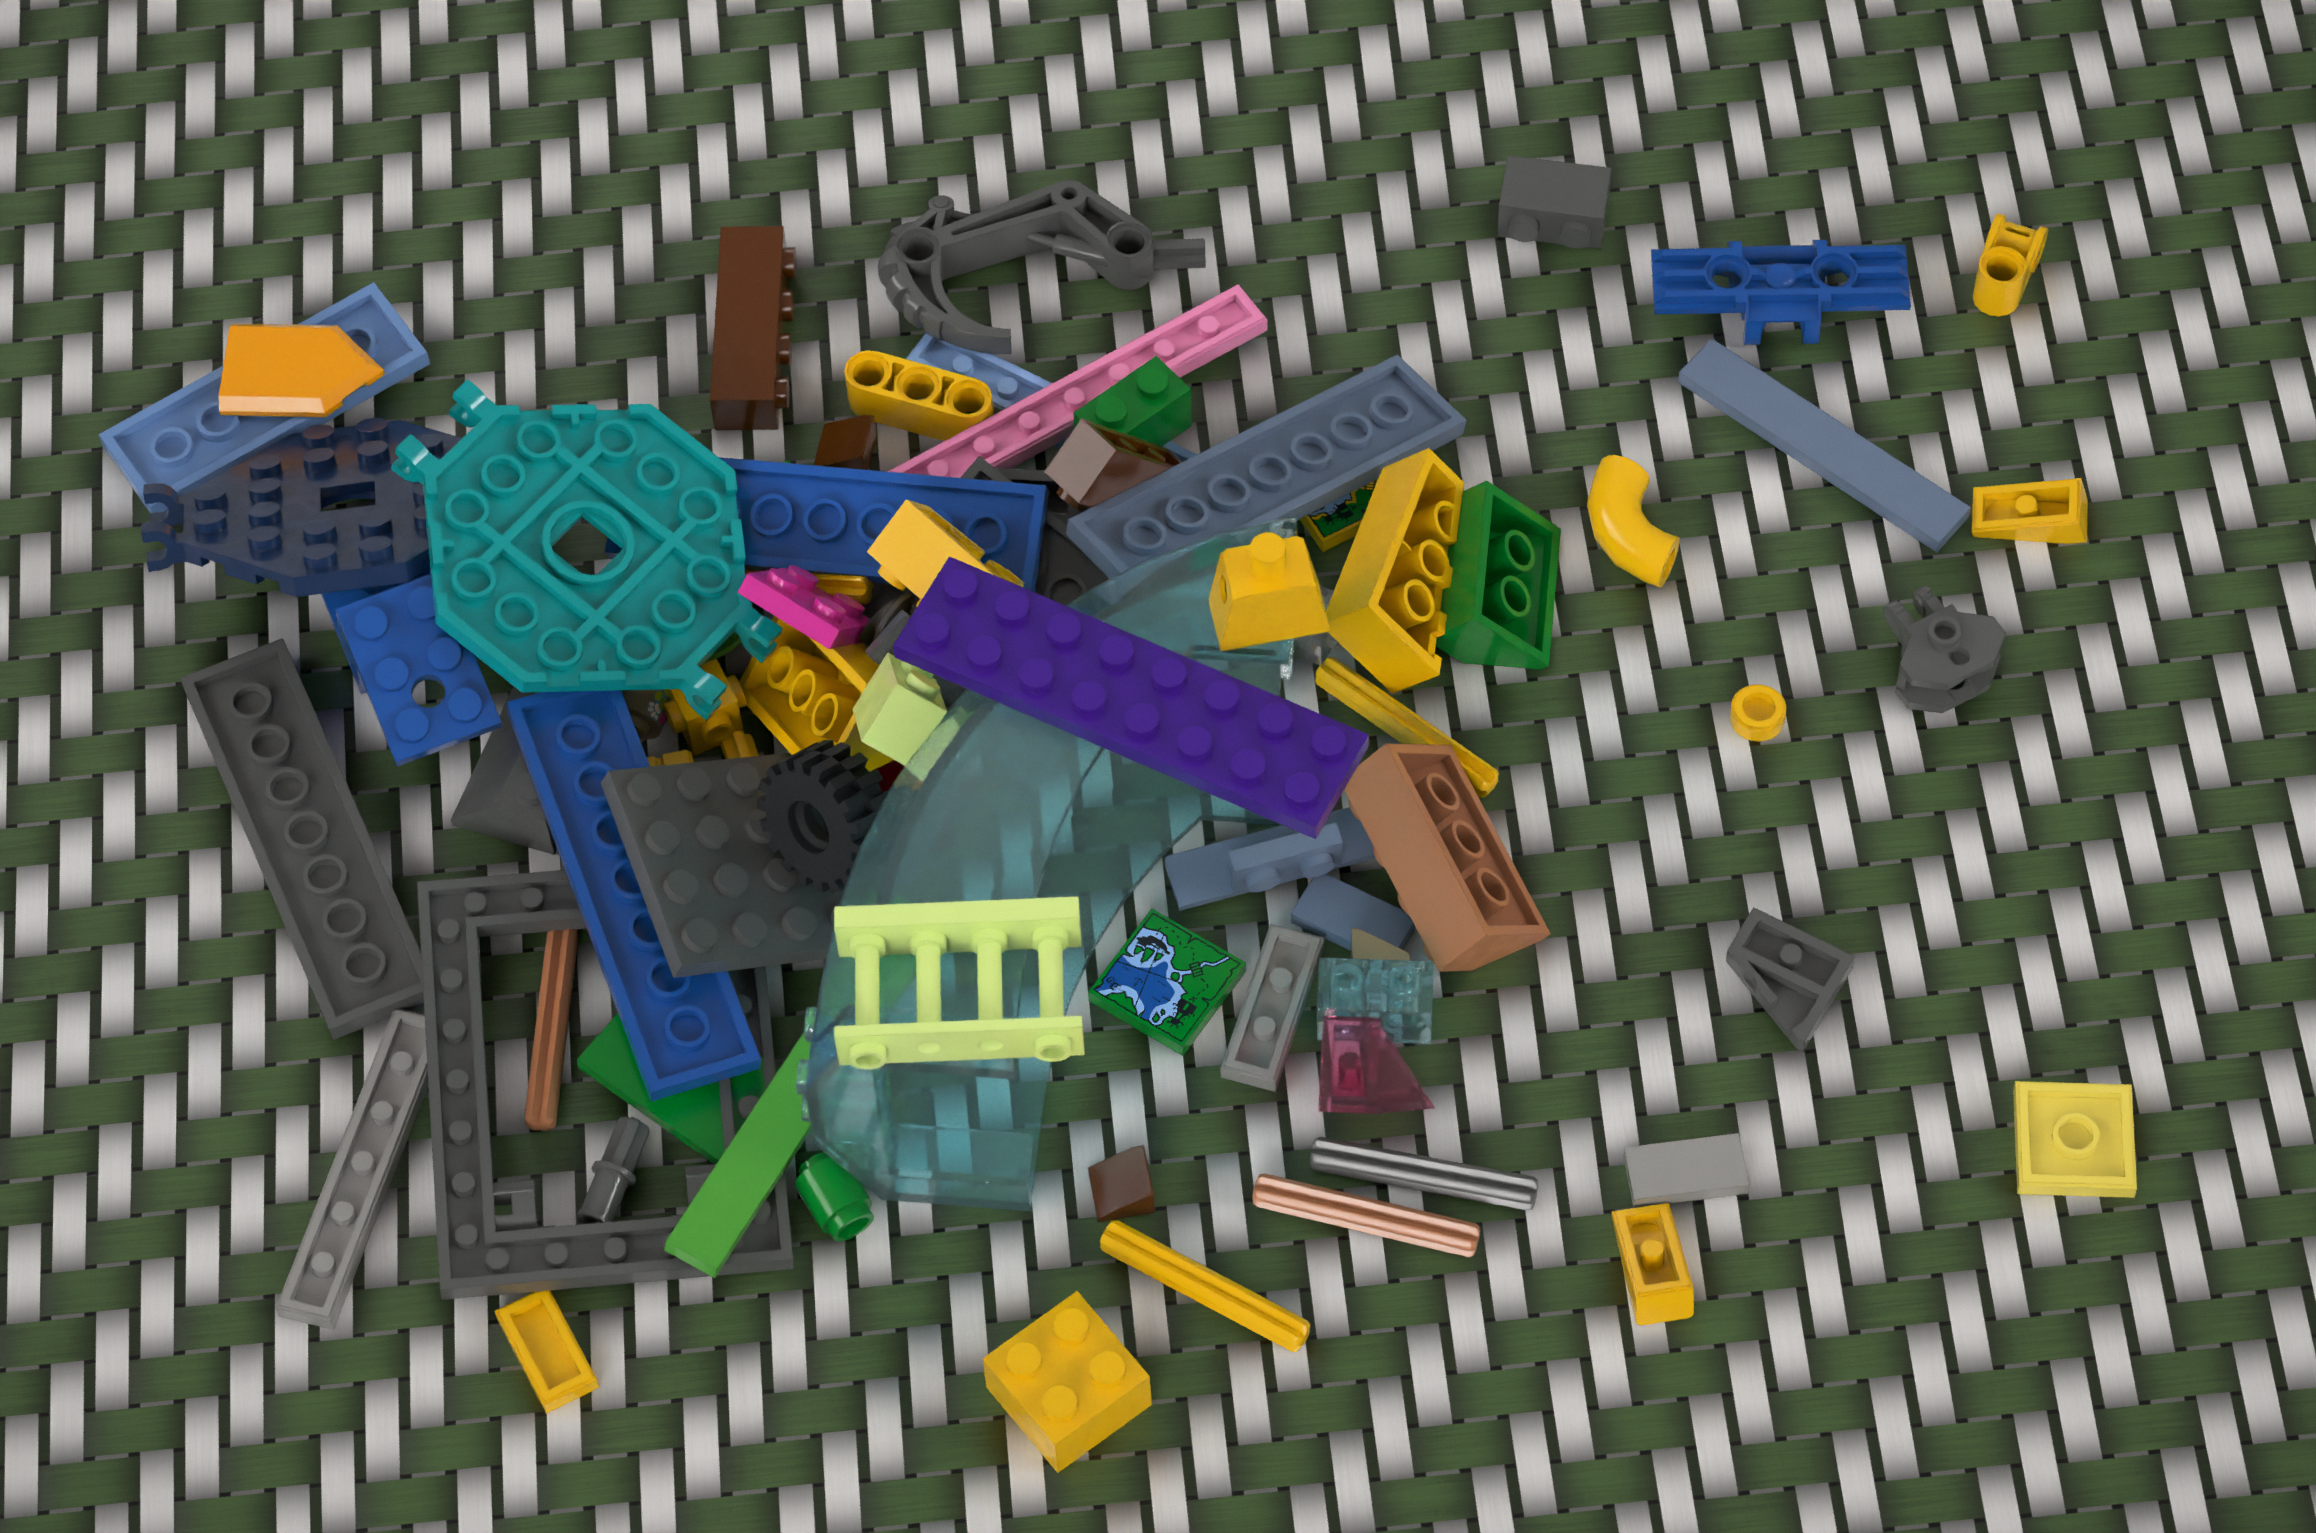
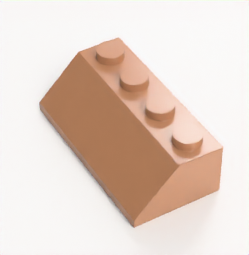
M1385 743L1357 766L1344 789L1349 798L1350 810L1366 830L1373 844V853L1376 860L1386 869L1398 892V901L1401 908L1411 917L1423 940V950L1426 956L1436 965L1439 972L1475 970L1542 941L1551 934L1451 745Z

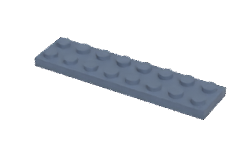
M1397 354L1068 519L1066 535L1136 604L1217 562L1220 553L1224 550L1250 545L1255 536L1265 532L1274 533L1379 478L1383 467L1427 448L1433 451L1462 436L1467 420Z

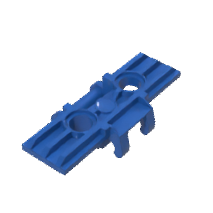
M1812 240V245L1742 246V241H1728L1727 248L1651 249L1654 314L1741 313L1742 320H1744V345H1760L1761 334L1766 323L1800 322L1802 344H1819L1821 312L1910 310L1911 308L1906 245L1827 246V240ZM1844 273L1848 278V281L1840 286L1825 284V277L1829 275ZM1715 275L1728 277L1729 288L1717 285L1712 278Z

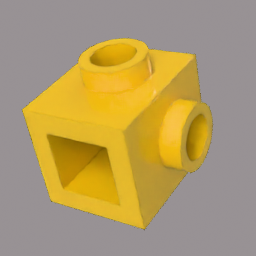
M717 659L709 661L700 667L706 673L712 674L727 685L726 691L719 697L722 701L721 706L707 721L691 708L680 689H668L671 701L662 704L673 733H683L694 756L720 746L722 741L729 739L735 731L741 730L744 732L739 708L747 705L745 695L736 676L732 675L726 678Z

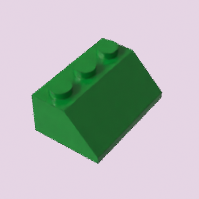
M1487 480L1463 491L1457 542L1449 545L1447 555L1449 564L1453 568L1452 582L1450 587L1443 589L1440 611L1447 615L1445 635L1437 637L1436 647L1465 664L1541 670L1549 666L1561 528Z

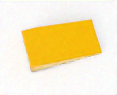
M2081 478L1973 487V537L2059 544L2087 543L2088 500Z
M1669 1203L1612 1211V1221L1636 1323L1643 1326L1692 1317L1694 1314V1288Z

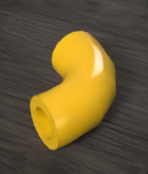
M1608 455L1602 458L1594 474L1587 502L1595 540L1616 566L1646 583L1661 588L1665 584L1676 559L1680 537L1666 533L1653 526L1644 516L1641 504L1643 495L1650 483L1649 475L1645 469L1626 457Z

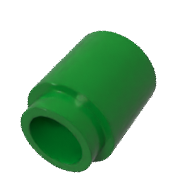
M822 1152L809 1158L800 1166V1175L796 1179L794 1186L823 1233H830L834 1241L842 1242L860 1234L873 1222L874 1215L870 1210L872 1201L843 1155L830 1156L828 1152Z

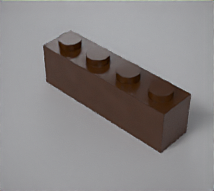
M784 226L721 227L710 386V405L715 430H778L780 409L789 408L788 377L781 376L782 365H791L792 361L791 333H784V323L793 322L794 293L793 290H786L787 279L796 278L797 257L796 248L786 246Z

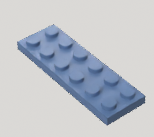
M374 282L297 324L338 325L384 369L385 375L370 386L364 384L342 400L343 405L329 416L220 415L219 390L223 366L98 434L103 448L150 513L163 512L167 509V506L158 502L145 504L143 496L145 484H165L172 487L178 495L186 494L295 433H302L305 429L312 426L323 425L430 365L427 351Z

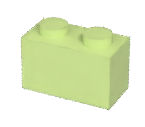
M887 653L852 709L861 741L911 769L947 712L940 692L941 688L938 686L936 679L932 678L934 674L901 661L892 654Z

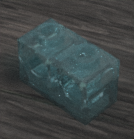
M1319 958L1317 1040L1431 1044L1434 962Z

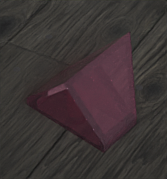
M1323 1016L1319 1112L1382 1114L1435 1108L1383 1030L1381 1018Z

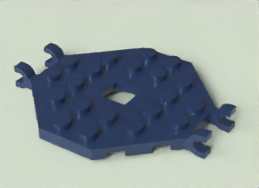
M382 418L365 419L356 426L333 428L329 425H316L305 429L302 433H295L186 494L178 495L172 487L165 484H145L143 489L145 504L158 502L167 506V509L163 512L150 513L149 522L142 523L141 525L143 543L159 541L166 546L159 551L147 552L148 571L163 570L174 563L182 562L203 567L210 563L211 560L223 564L226 575L254 584L264 581L265 578L279 582L280 592L295 597L410 582L424 573L423 562L429 559L423 485L418 481L413 483L406 481L391 470L392 464L399 458L395 454V449L411 434L432 455L440 460L462 438L402 420L386 421ZM364 498L375 500V505L322 512L324 507L344 500ZM177 524H183V533H176L172 527Z

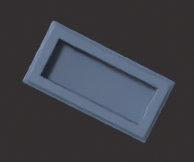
M1328 874L1312 878L1291 912V923L1349 951L1351 928L1361 929L1402 950L1416 929L1411 917L1402 909Z

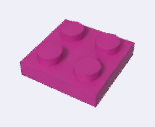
M790 565L788 569L770 568L767 571L747 573L737 592L828 649L862 643L860 636L870 620L862 614L865 608L859 602L840 593H835L833 597L817 587L819 579L816 576L794 565Z

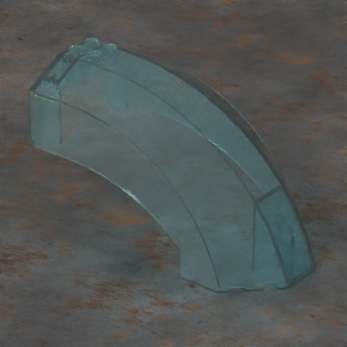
M1284 517L1220 532L1154 556L1089 589L1066 606L1280 697L1281 679H1292L1294 638L1220 652L1208 598L1221 552L1228 548L1250 545L1255 536L1265 532L1275 533L1282 539L1297 536V518ZM965 689L949 707L939 725L912 755L892 784L859 848L838 907L1079 896L1082 947L1066 948L1063 950L1064 1016H1066L1072 996L1097 944L1126 899L1160 858L1201 820L1278 826L1279 823L969 689ZM833 924L820 983L817 1007L808 1006L806 1010L804 1039L805 1042H811L809 1059L799 1060L796 1079L797 1094L803 1095L802 1121L811 1123L814 1144L881 1200L1031 1211L1043 1108L1052 1062L1043 1061L1036 1057L885 1063L882 1067L876 1069H859L852 1065H839L834 1038V1026L855 1025V959L852 957H839ZM1035 949L1006 950L1002 953L1003 1019L1040 1017L1038 951ZM974 952L944 953L940 956L941 1022L978 1020L977 954ZM913 954L884 955L879 959L880 1024L917 1023L916 956Z

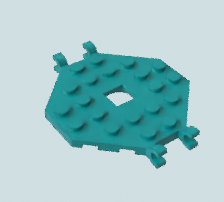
M467 379L453 393L452 398L457 403L450 409L449 415L463 426L473 428L440 460L410 434L396 447L395 454L399 458L392 464L391 469L406 481L412 483L418 481L423 485L435 623L522 693L680 689L691 708L707 721L721 706L722 701L719 697L726 691L727 685L712 674L706 673L700 667L734 632L740 636V640L746 650L763 663L776 649L777 643L774 640L781 634L783 629L768 617L758 613L752 608L750 600L737 593L746 577L744 566L746 555L742 522L738 517L736 500L738 489L735 470L652 404H629L627 410H597L596 404L552 405L551 410H519V405H496L475 384ZM582 517L622 548L595 575L582 574L552 549V546Z

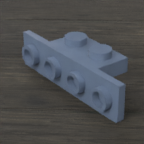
M1350 807L1331 812L1316 839L1281 825L1168 855L1165 858V867L1178 909L1181 911L1248 892L1266 891L1278 884L1304 877L1314 878L1322 876L1334 869L1375 859L1373 844L1362 823L1353 815Z

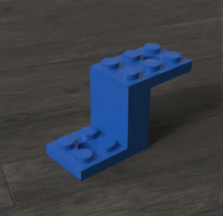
M427 561L423 562L424 573L410 582L321 594L360 694L367 692L396 767L502 727L501 719L475 655L435 623L431 570ZM424 680H434L440 683L445 690V697L442 702L431 708L418 705L412 697L413 690L418 683Z

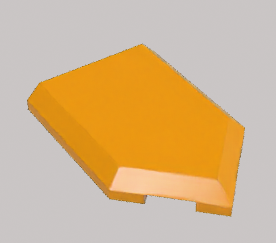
M232 324L229 327L219 390L220 415L327 417L343 405L342 400L364 384L370 386L385 375V372L338 325Z

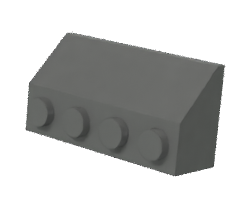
M513 686L499 715L502 727L491 732L454 811L451 823L452 826L555 855L557 847L507 714L508 701L540 692L522 693Z

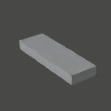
M1270 924L1221 1066V1078L1276 1092L1324 950L1323 937Z

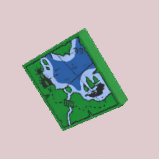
M1151 909L1088 991L1089 1001L1184 1056L1246 973V962L1156 910Z

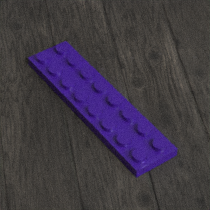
M950 556L893 644L894 656L901 661L1314 839L1320 833L1369 747V734Z

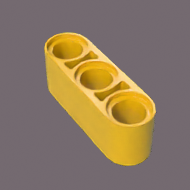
M870 350L856 353L850 357L845 365L844 374L850 409L857 416L873 415L877 423L946 441L994 415L991 390L984 382L976 378Z

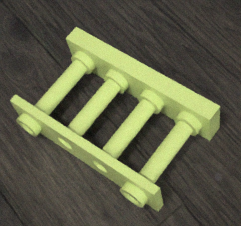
M1079 896L834 907V930L839 957H852L855 959V1025L834 1026V1038L839 1065H852L859 1069H876L882 1067L885 1063L1036 1057L1048 1062L1065 1060L1070 1056L1085 1055L1082 1016H1064L1063 950L1066 948L1082 947ZM1035 949L1038 951L1040 1017L1003 1019L1002 953L1006 950ZM974 952L977 954L978 1020L941 1022L940 956L944 953ZM913 954L916 956L917 1023L880 1024L879 959L884 955Z

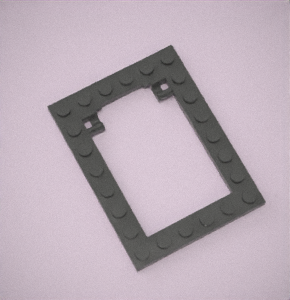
M557 870L417 882L441 1300L710 1276L664 1251L667 1238L683 1214L672 1215V1217L537 1227L534 1180L493 1182L478 937L548 932L552 930L561 931L568 928L585 929L586 925L566 871ZM766 966L728 971L758 1052L763 1057L765 1089H767L776 1075ZM730 1078L719 1081L725 1151L735 1137ZM752 1095L743 1097L738 1104L740 1116L747 1119L759 1099ZM716 1164L685 1167L688 1207ZM785 1172L717 1276L793 1269ZM512 1205V1215L496 1216L495 1206Z

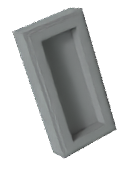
M1739 1133L1624 1147L1623 1157L1633 1208L1748 1194L1749 1180Z

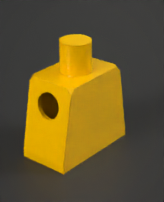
M1265 532L1255 536L1250 545L1228 548L1220 553L1208 598L1220 652L1330 632L1318 579L1304 538L1294 536L1282 539L1275 533Z

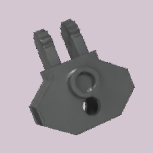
M1926 585L1912 592L1915 609L1921 614L1922 619L1915 622L1904 606L1901 605L1900 601L1898 602L1897 600L1882 607L1886 623L1902 644L1900 655L1902 660L1899 666L1895 693L1907 709L1944 713L1990 689L2001 660L1999 652L2006 632L1994 616L1958 612L1953 604L1944 607L1939 599L1934 596L1933 591L1929 587L1927 588ZM1963 681L1964 685L1962 688L1957 690L1951 689Z

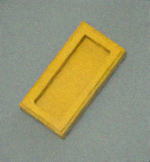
M550 1290L532 1292L494 1311L546 1414L599 1388L597 1378Z

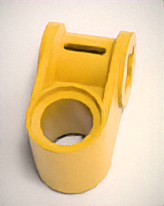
M1997 213L1995 215L1984 250L1979 259L1972 297L1975 306L1981 312L1999 317L2015 311L2031 274H2034L2046 243L2048 228L2040 226L2037 230L2006 221L2004 214Z

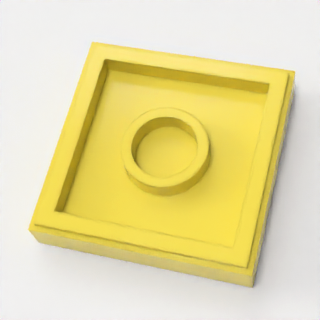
M2015 1081L2013 1098L2017 1194L2135 1197L2137 1178L2132 1085Z

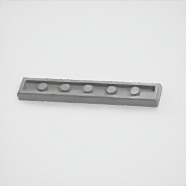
M395 1009L391 1014L276 1305L279 1317L331 1330L335 1328L428 1088L424 1014L403 1009Z

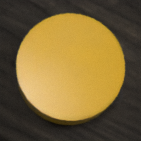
M1754 684L1740 689L1735 694L1731 702L1730 723L1738 735L1750 741L1760 742L1774 738L1783 729L1786 703L1777 690L1766 685Z

